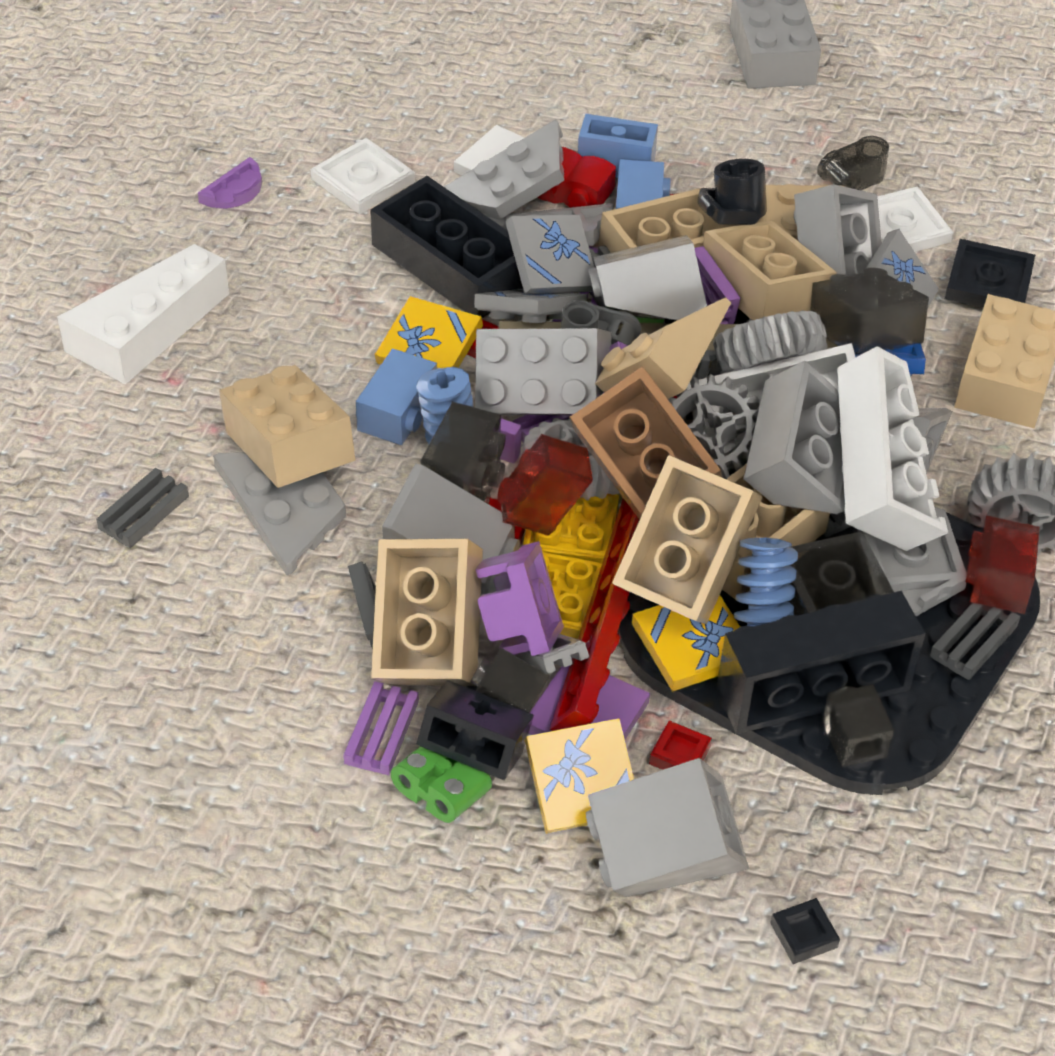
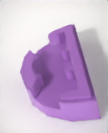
M251 157L247 158L199 191V203L211 208L227 209L241 206L253 200L260 192L262 186L259 164Z

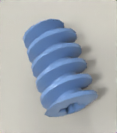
M457 367L438 368L426 372L417 381V392L419 394L426 441L431 447L438 449L447 457L459 458L467 455L477 445L475 410L469 374Z
M767 537L740 540L739 546L751 550L752 555L739 558L738 564L751 569V573L737 576V583L750 587V590L736 594V601L748 605V609L735 612V619L747 623V626H757L777 621L784 616L793 615L794 606L788 601L795 597V588L789 583L796 579V570L790 565L797 561L798 552L790 547L792 545L790 542Z

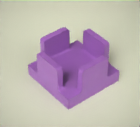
M540 542L522 545L518 551L482 560L475 569L477 577L483 578L496 575L493 579L496 592L481 595L478 599V605L488 639L490 641L504 639L499 646L501 657L527 651L531 652V656L549 652L564 625Z

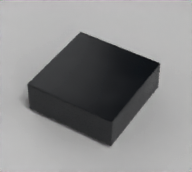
M817 898L773 913L770 923L792 964L834 950L839 946L840 938Z

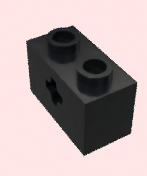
M446 680L427 704L416 744L505 781L523 753L525 747L524 740L529 734L534 714Z

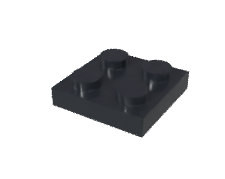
M959 239L944 299L984 308L987 295L990 294L1025 303L1036 255Z

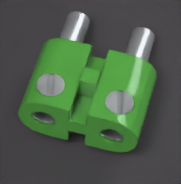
M421 746L391 770L393 784L403 795L416 804L422 799L427 802L426 811L446 823H450L458 818L490 791L492 787V775Z

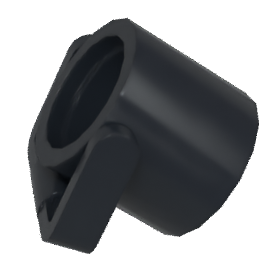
M739 158L720 163L714 169L715 188H701L699 190L698 205L718 224L752 225L757 223L767 212L765 167L758 160Z

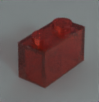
M541 434L533 446L523 452L519 464L511 475L505 477L500 483L497 499L501 503L503 523L549 536L593 482L588 448Z
M986 515L982 532L973 531L968 557L970 558L965 582L972 584L970 602L1025 614L1036 576L1039 526Z

